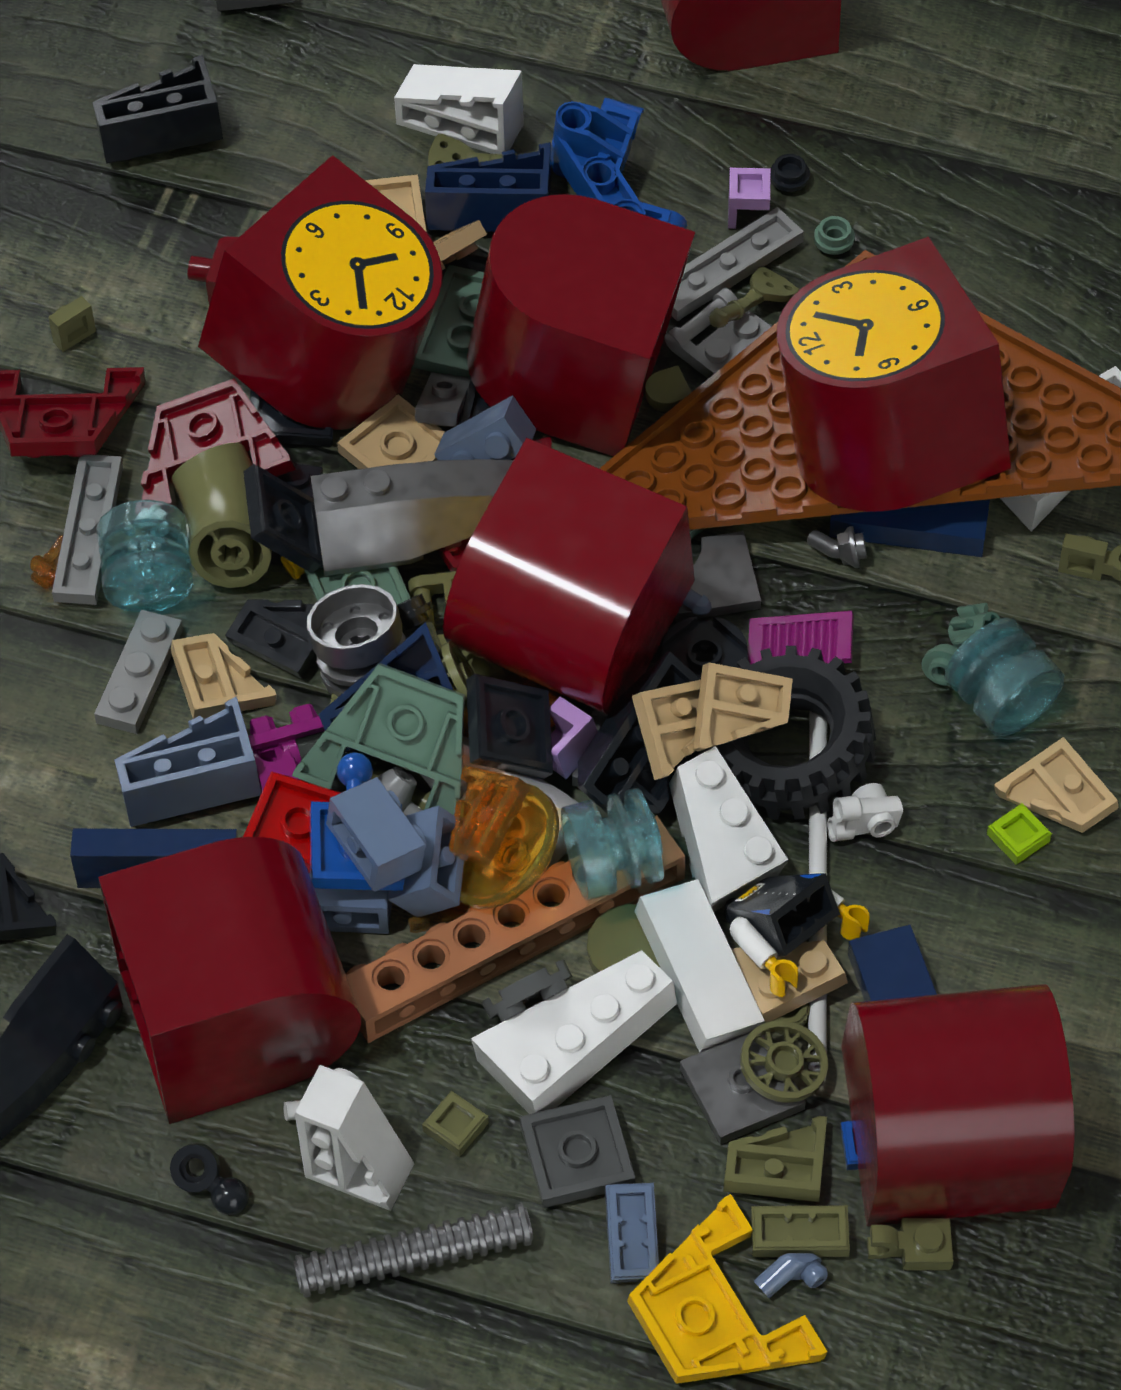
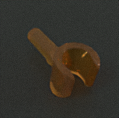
M59 535L43 557L36 555L31 560L30 567L34 571L31 574V580L45 589L54 584L57 569L54 562L60 554L63 535Z

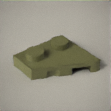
M818 1116L812 1118L811 1126L790 1132L783 1126L769 1130L759 1137L748 1136L730 1141L725 1170L724 1192L819 1202L827 1117Z

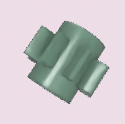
M987 603L957 607L959 616L953 617L948 627L951 643L958 649L963 648L964 657L993 654V644H997L1003 635V624L999 615L992 611L988 612Z

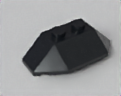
M671 652L665 653L621 695L578 761V788L611 817L655 815L661 813L672 796L669 782L677 767L695 758L699 751H694L692 754L685 756L673 768L674 771L669 776L654 780L632 696L644 691L701 680Z

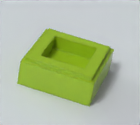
M1023 803L993 822L987 829V835L1015 865L1049 843L1052 835Z

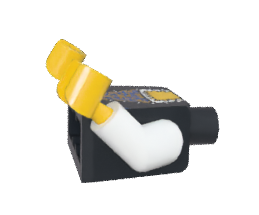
M826 873L768 877L758 882L740 897L729 899L724 907V916L730 924L731 936L760 969L767 968L770 971V991L778 997L785 996L784 981H788L793 987L798 988V967L790 960H777L778 956L788 955L837 916L842 919L840 933L847 940L860 938L861 931L867 932L870 920L869 912L864 906H846L843 904L845 899L831 889Z

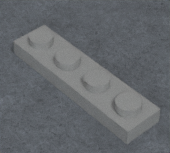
M777 207L687 263L671 316L676 321H679L712 300L713 296L721 289L731 288L753 274L759 267L766 266L803 242L804 231Z
M84 455L78 459L52 589L54 602L97 605L123 471L121 456Z

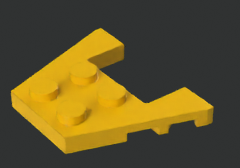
M731 1194L724 1197L717 1204L716 1209L691 1231L686 1240L672 1254L669 1253L628 1296L627 1302L675 1384L819 1362L825 1359L828 1352L806 1315L766 1335H760L713 1258L714 1255L750 1238L753 1231Z

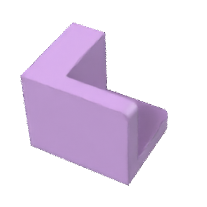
M730 167L728 229H736L737 209L770 210V168Z
M560 696L550 706V714L556 727L551 733V754L553 770L567 779L578 767L579 759L598 731L593 717Z

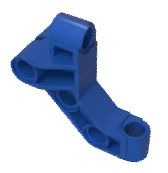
M606 97L601 109L574 101L566 102L559 106L556 111L551 146L552 171L556 175L566 178L576 195L601 200L687 229V221L679 213L640 202L622 175L631 150L632 139H635L641 114L644 113V108Z

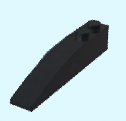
M68 934L3 1016L9 1022V1025L0 1037V1140L35 1111L70 1074L78 1062L83 1063L88 1059L95 1047L98 1036L105 1027L110 1028L116 1023L123 1009L118 982L75 938Z

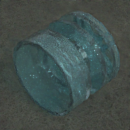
M146 499L130 501L113 507L100 518L96 529L101 559L102 587L105 598L113 606L126 611L140 612L145 610L152 612L177 605L189 596L194 584L190 554L188 552L187 525L185 515L177 507L163 501Z
M1011 618L993 621L977 630L953 654L945 670V680L955 692H958L966 704H974L973 711L994 736L1002 737L1020 731L1042 715L1057 698L1065 678L1062 671L1044 651L1035 650L1036 644L1028 634H1025L1015 619Z
M638 787L626 790L624 793L625 808L616 793L608 795L606 805L607 817L602 818L592 800L565 806L560 810L562 832L569 862L579 891L586 901L615 894L617 891V871H622L632 889L638 888L641 885V870L650 884L660 882L664 878L663 847L659 828L642 791Z

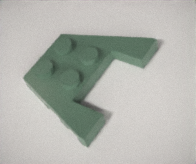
M379 663L303 760L297 765L292 776L331 790L337 776V765L344 756L346 748L350 747L434 779L424 810L439 805L461 819L465 694Z

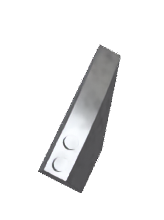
M514 460L427 461L311 476L324 575L412 564L423 560V555L443 547L447 551L461 546L462 540L471 538Z

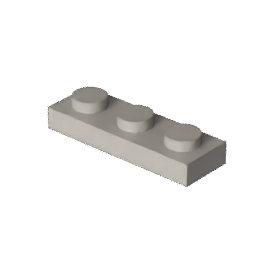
M145 610L140 611L94 713L96 724L134 734L138 733L172 657L170 651L172 640L179 639L183 632L182 620Z

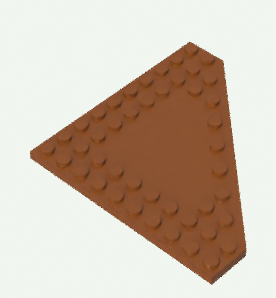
M864 250L846 266L876 255ZM979 312L999 343L1011 469L908 507L1121 486V388ZM778 322L599 468L687 506L690 530L868 512L840 507L823 499L807 486L799 472L777 341Z

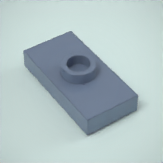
M654 1183L606 1185L605 1203L610 1283L642 1282L659 1264Z

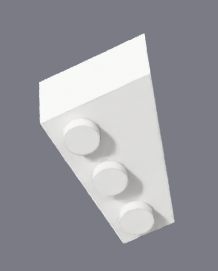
M414 64L394 97L397 125L433 136L444 134L462 141L468 147L491 154H502L503 151L510 150L524 125L521 70Z
M716 746L678 766L669 782L682 837H685L691 861L689 866L692 878L695 877V880H699L712 910L715 912L724 907L729 899L740 897L761 880L778 876L787 863L788 858Z
M319 1065L295 1111L304 1175L308 1179L391 1211L415 1163L365 1083L354 1073L346 1069L336 1068L332 1070Z

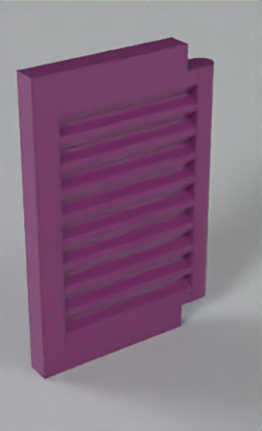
M853 611L750 618L748 661L750 664L762 660L760 651L770 648L772 657L785 655L786 646H796L800 656H808L811 649L815 648L822 650L825 663L829 664L835 656L844 663H852Z

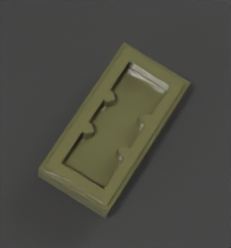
M848 1205L751 1206V1227L753 1229L752 1257H780L786 1253H813L818 1257H849Z

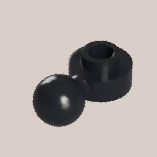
M191 1143L182 1147L174 1154L170 1163V1173L174 1183L179 1188L187 1192H200L207 1189L211 1193V1201L214 1208L224 1215H236L247 1206L249 1201L248 1188L237 1178H222L219 1175L220 1161L212 1148L202 1143ZM192 1158H198L204 1163L205 1168L202 1175H195L190 1171L189 1162Z

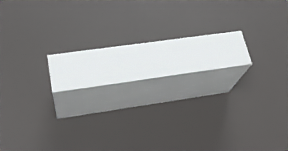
M696 879L640 896L634 912L660 968L673 980L677 1005L699 1053L749 1033L759 1025L764 1024L765 1020L699 880Z

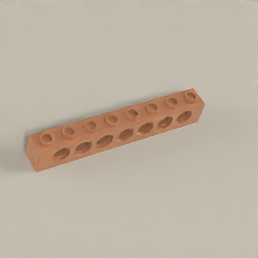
M658 816L645 822H635L629 825L622 834L606 842L599 841L590 845L583 854L567 862L560 861L551 865L544 874L528 882H518L512 885L505 894L488 903L480 902L473 905L464 915L453 921L434 925L425 935L408 944L400 943L393 946L387 951L385 956L369 964L354 966L346 973V977L360 1013V1031L370 1043L591 928L595 920L607 910L625 904H637L640 896L666 889L685 879V854ZM627 861L638 863L635 866L622 865V863ZM589 881L599 883L593 887L583 885V883ZM546 902H557L560 905L547 907L543 904ZM508 922H517L521 924L513 928L503 926L505 923ZM470 942L481 944L476 948L464 947L465 944ZM429 963H438L441 965L440 967L435 969H426L423 967L424 965ZM388 984L401 985L395 990L383 989Z

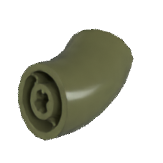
M226 443L203 451L182 464L172 476V483L179 496L188 523L191 564L199 576L211 584L226 588L245 587L258 581L267 572L272 555V550L251 539L243 471L253 464L245 446L240 443Z

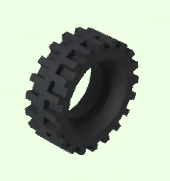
M786 646L785 655L772 657L770 648L760 651L762 660L750 664L746 657L737 662L738 668L792 678L790 709L810 710L822 716L828 722L831 729L829 742L821 753L807 762L791 766L770 765L758 759L749 747L751 735L716 746L756 809L758 806L766 807L768 818L776 820L779 819L781 810H792L794 819L797 820L805 818V808L816 805L820 814L830 810L828 800L836 795L838 797L852 796L849 783L854 780L863 784L867 777L865 763H873L875 758L873 741H876L874 722L869 697L866 690L862 691L860 677L855 671L846 675L844 662L836 656L829 664L825 663L822 650L815 648L811 649L808 656H800L796 646Z

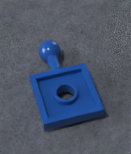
M349 753L342 757L337 765V776L340 782L346 786V791L371 780L373 775L371 761L361 753ZM311 801L309 811L310 878L314 888L372 890L326 825L329 802ZM405 878L380 890L402 891Z

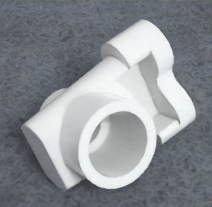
M878 783L863 785L852 796L835 798L833 801V817H830L827 821V831L832 842L851 840L856 835L870 833L873 837H884L890 834L895 827H898L903 813L901 800L898 796H887L884 787Z

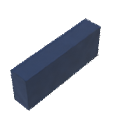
M990 499L907 507L889 511L831 515L829 537L837 538V534L844 533L848 527L853 526L855 534L863 533L864 540L868 543L982 557Z
M73 828L70 857L78 888H101L99 876L209 843L238 838L237 829Z
M911 925L849 940L848 957L864 1001L937 995Z

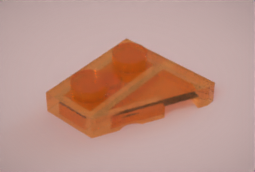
M465 765L461 772V779L468 783L465 801L460 800L456 802L454 814L456 823L451 832L449 851L461 860L489 867L494 856L498 853L515 816L521 810L523 801L531 786L518 777Z

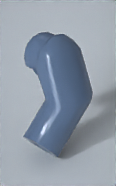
M786 1253L754 1279V1282L770 1299L790 1280L803 1279L808 1287L816 1288L827 1279L828 1271L821 1264V1258L813 1253Z

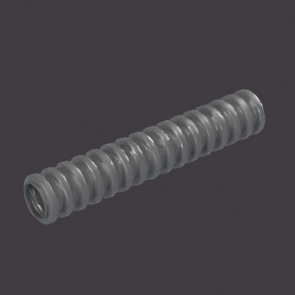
M522 1203L515 1205L514 1210L510 1211L506 1206L502 1207L501 1213L497 1214L493 1210H489L484 1217H480L476 1213L472 1214V1219L465 1221L464 1217L457 1218V1223L450 1224V1221L446 1220L442 1222L443 1226L437 1228L433 1223L429 1224L428 1230L421 1231L420 1227L413 1228V1233L406 1234L405 1230L399 1231V1236L394 1238L391 1237V1234L384 1235V1240L377 1241L376 1237L369 1238V1243L362 1245L361 1241H355V1247L347 1248V1245L343 1244L340 1245V1250L334 1252L330 1247L326 1248L325 1254L318 1255L317 1251L310 1252V1257L304 1259L302 1254L296 1255L294 1267L300 1293H303L306 1298L310 1297L311 1291L318 1290L319 1294H323L326 1292L325 1288L333 1287V1290L336 1291L340 1290V1285L345 1283L348 1284V1287L355 1286V1281L362 1280L363 1284L370 1282L371 1277L377 1276L378 1280L385 1279L384 1274L392 1273V1276L396 1277L399 1276V1271L405 1269L409 1274L413 1273L414 1267L421 1266L422 1270L429 1269V1264L436 1263L437 1267L443 1266V1260L450 1259L451 1263H456L460 1256H465L466 1260L473 1258V1253L479 1252L481 1256H486L490 1249H494L495 1253L502 1252L503 1246L516 1249L517 1243L523 1242L525 1246H529L532 1244L533 1232L527 1208Z

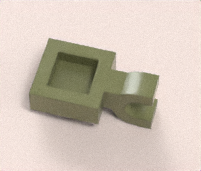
M1066 533L1062 545L1058 572L1098 581L1101 580L1102 574L1121 581V545L1109 551L1107 550L1108 542L1095 540L1089 536H1076Z
M902 1218L900 1231L888 1225H871V1237L867 1238L868 1259L902 1257L903 1270H951L953 1251L950 1218Z

